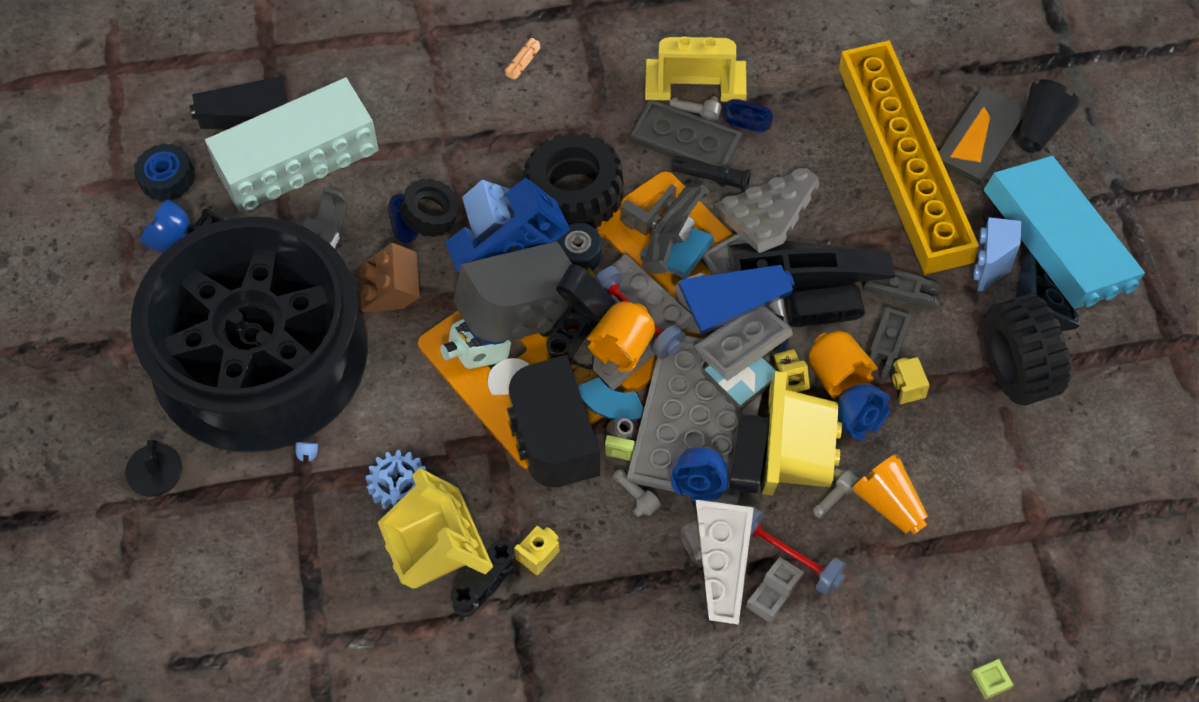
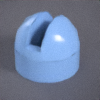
M296 442L295 452L297 458L303 462L304 455H309V462L313 461L318 453V443Z

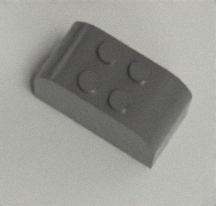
M558 241L461 264L453 303L471 332L486 341H510L537 333L548 332L555 329L570 306L556 291V287L572 263Z

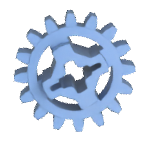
M400 450L396 451L395 456H391L389 452H386V459L382 460L377 457V466H369L371 475L366 476L367 484H369L367 489L369 495L373 494L372 497L375 503L382 500L383 509H386L389 504L394 507L416 485L412 475L419 468L426 471L425 466H421L419 457L412 461L411 452H408L405 457L401 455Z

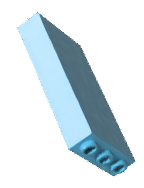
M1053 156L995 172L984 188L985 193L1005 219L1021 221V240L1073 309L1083 306L1091 307L1100 300H1111L1120 293L1125 292L1128 294L1138 288L1139 281L1145 272Z

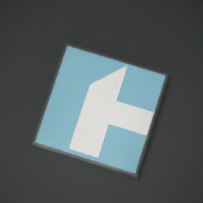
M762 356L729 381L725 380L710 365L702 370V374L741 411L770 387L777 370Z

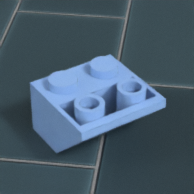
M481 180L462 197L471 230L476 238L482 242L515 217L505 194L510 188L485 180Z
M988 218L986 228L981 227L978 242L979 249L976 255L978 264L975 265L974 280H978L977 291H984L1011 272L1020 246L1021 221Z

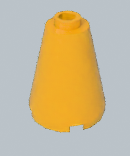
M897 454L883 461L852 487L859 497L905 534L911 531L915 535L927 525L924 520L928 515Z

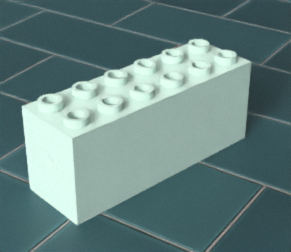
M343 78L205 139L214 168L239 214L252 210L269 200L277 199L284 193L293 189H299L306 183L323 178L337 169L345 168L351 163L369 157L379 151L373 120L347 78Z

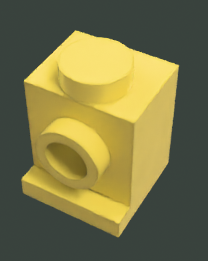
M902 358L897 360L893 364L895 372L892 374V381L895 389L900 390L899 404L926 398L929 382L919 358Z
M536 526L520 545L517 544L514 547L516 560L538 576L560 552L557 534L548 527L542 530ZM538 542L543 545L541 547H535V545Z

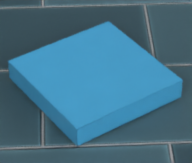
M692 227L690 235L685 242L673 244L666 265L668 267L667 271L687 278L713 244V235ZM648 246L641 254L642 261L644 260Z

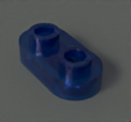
M732 99L726 102L723 108V118L730 125L755 132H765L772 126L773 113L765 106L740 99Z
M396 194L391 197L387 207L393 233L400 241L413 242L417 239L419 233L413 232L410 227L405 225L404 220L401 219V212L398 210L404 194Z

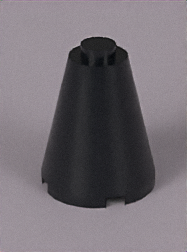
M1040 79L1039 83H1036V81L1032 83L1018 136V142L1024 151L1028 153L1041 151L1077 110L1080 103L1078 96L1075 93L1072 96L1066 92L1067 87L1063 84L1048 79Z

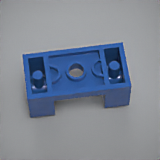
M525 177L505 193L515 217L484 242L477 239L475 234L466 227L462 228L445 242L457 273L460 272L461 264L556 242L570 230L557 201Z

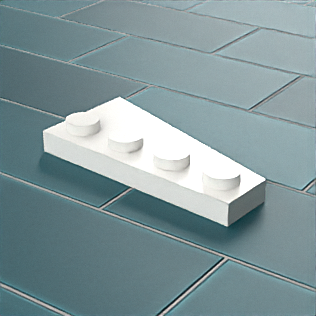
M696 500L709 620L739 624L754 508Z

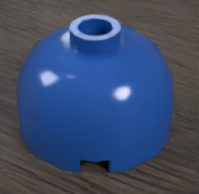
M167 199L154 214L155 218L152 223H148L140 242L156 252H165L178 240L190 234L187 232L190 225L187 213L177 203Z
M859 383L844 390L838 398L837 421L842 422V429L855 440H864L866 437L863 435L872 429L874 434L886 421L890 413V407L887 405V400L891 401L890 396L872 384Z
M706 447L686 449L676 458L671 471V486L681 497L682 493L691 496L690 501L696 502V500L709 502L717 500L721 497V493L724 490L726 491L728 486L727 464L722 456L713 449Z

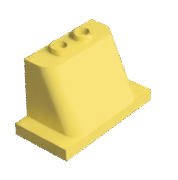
M664 38L659 43V59H646L645 100H670L671 84L721 85V101L746 102V61H736V44L727 38Z
M775 371L769 388L768 413H770L767 458L763 467L762 495L773 496L779 482L830 488L834 476V466H839L840 449H836V438H841L842 422H837L838 402L786 390L787 372Z
M419 468L412 475L416 485L378 521L386 543L385 548L392 558L393 569L398 574L400 582L416 589L465 565L486 574L493 568V565L459 488Z

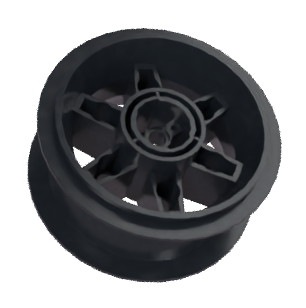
M252 216L231 218L212 223L186 235L163 252L149 268L137 290L131 312V336L134 350L141 366L152 380L153 389L161 407L170 420L183 432L199 442L218 449L249 453L272 451L296 444V442L311 437L330 424L349 404L361 383L366 368L368 354L367 334L363 319L357 309L356 291L352 276L344 260L321 236L303 226L286 220ZM284 285L302 289L283 295ZM195 315L203 321L185 329ZM324 335L321 345L313 354L301 345ZM219 373L217 388L203 385L195 380L196 378Z

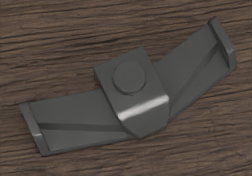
M703 184L684 188L660 221L656 223L651 232L652 236L642 267L650 273H666L668 270L666 265L673 244L682 243L688 239L690 231L695 224V221L689 214L700 199L709 194V190Z
M324 187L317 221L306 218L302 226L321 236L336 250L341 242L340 236L348 200L341 192Z

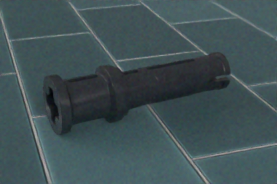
M675 156L672 163V172L716 181L721 187L728 185L741 188L742 192H746L751 179V169L743 171L731 168L729 164L716 166Z

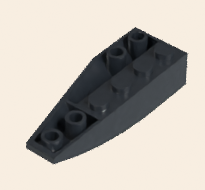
M787 240L783 244L758 253L748 243L728 245L731 272L782 265L783 270H789L795 283L792 288L895 278L891 252Z

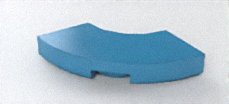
M600 377L578 385L584 406L594 414L611 420L627 418L633 422L642 419L644 408L636 391L628 393L616 392L607 387Z

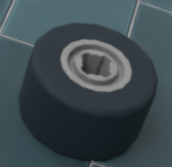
M585 223L569 224L570 230L557 240L572 264L581 266L585 270L590 268L593 271L598 267L602 259V239L599 232Z

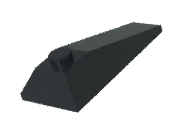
M1025 245L1016 297L1025 294L1039 296L1040 299L1047 303L1048 307H1051L1055 319H1058L1061 332L1077 329L1080 326L1079 308L1073 309Z

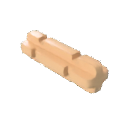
M530 38L525 43L526 47H522L512 60L513 63L506 67L505 75L507 77H510L512 80L518 78L521 74L520 71L525 69L534 57L533 55L539 51L540 43L538 40Z

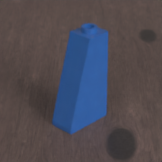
M782 265L686 278L680 280L678 286L701 335L791 295L793 291L792 286L795 283L789 270L784 271Z

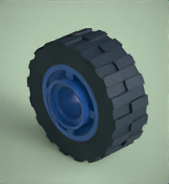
M163 143L146 149L137 158L138 161L134 165V175L141 190L152 200L163 201L167 199L173 200L176 197L179 198L184 192L189 190V187L194 182L193 178H195V169L187 152H184L182 147H177L175 144Z

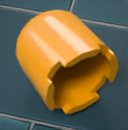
M624 301L616 303L609 308L588 336L587 340L591 342L588 349L602 363L606 364L610 361L618 365L617 371H633L655 333L654 320L648 313L647 308L642 304Z
M834 331L823 333L815 339L809 351L808 363L834 401H838L840 394L851 386L859 383L870 384L874 379L871 373L878 369L855 339L847 332Z

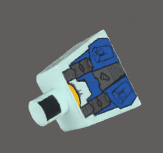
M464 319L451 326L448 343L442 344L440 350L445 360L458 357L465 368L472 369L497 364L502 360L508 359L511 342L509 340L503 342L483 340L474 335Z

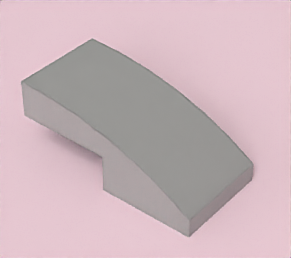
M779 557L766 573L761 585L748 600L746 608L770 623L793 592L804 572Z

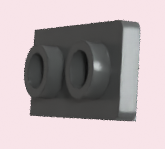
M671 185L649 213L626 200L621 206L620 221L627 228L635 229L647 236L675 201L677 187Z

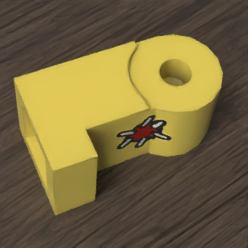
M794 349L771 354L772 366L777 371L787 372L786 390L800 392L810 389L808 366L804 360H799ZM790 381H799V382H800L799 384H796V385H789V382H790Z

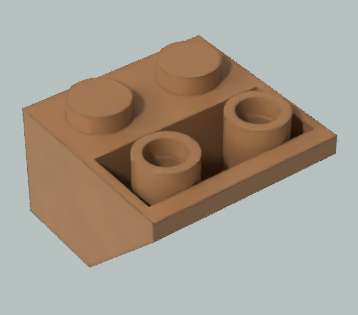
M390 243L359 265L362 312L404 309L420 298L417 252L395 243Z

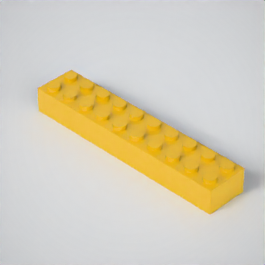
M890 40L842 51L839 65L840 74L923 274L927 275L974 263L979 244Z

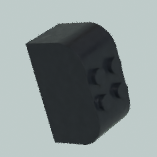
M564 355L545 360L518 370L513 375L509 384L511 407L507 408L508 423L512 437L515 436L517 442L516 449L520 461L525 460L532 478L547 487H562L600 476V450L568 356Z

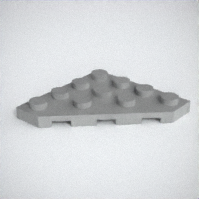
M807 168L796 169L792 174L781 178H773L769 183L758 187H750L746 192L735 196L725 197L722 201L714 204L716 214L758 253L764 252L785 242L787 238L786 232L795 226L799 219L798 213L800 210H805L811 200L810 194L812 191H817L819 187L818 177Z
M624 254L611 265L623 274L618 290L632 303H639L645 306L654 320V324L660 330L677 325L683 331L694 321L692 315L628 255ZM611 295L617 303L621 302L615 295ZM654 333L651 342L633 371H617L618 365L610 361L604 364L595 356L593 371L610 389L614 390L655 355L652 352V345L657 335Z

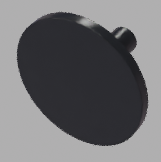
M148 440L147 445L136 451L129 459L125 469V476L133 491L142 496L155 497L167 493L178 483L182 473V464L174 450L164 445H158L156 440Z

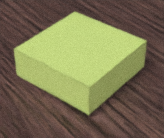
M607 435L605 453L609 457L631 461L635 441Z
M999 659L976 668L971 672L985 700L1013 687V683Z

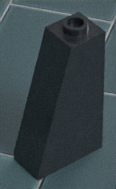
M281 76L192 94L194 104L189 105L192 119H197L200 129L228 130L287 104L288 99Z

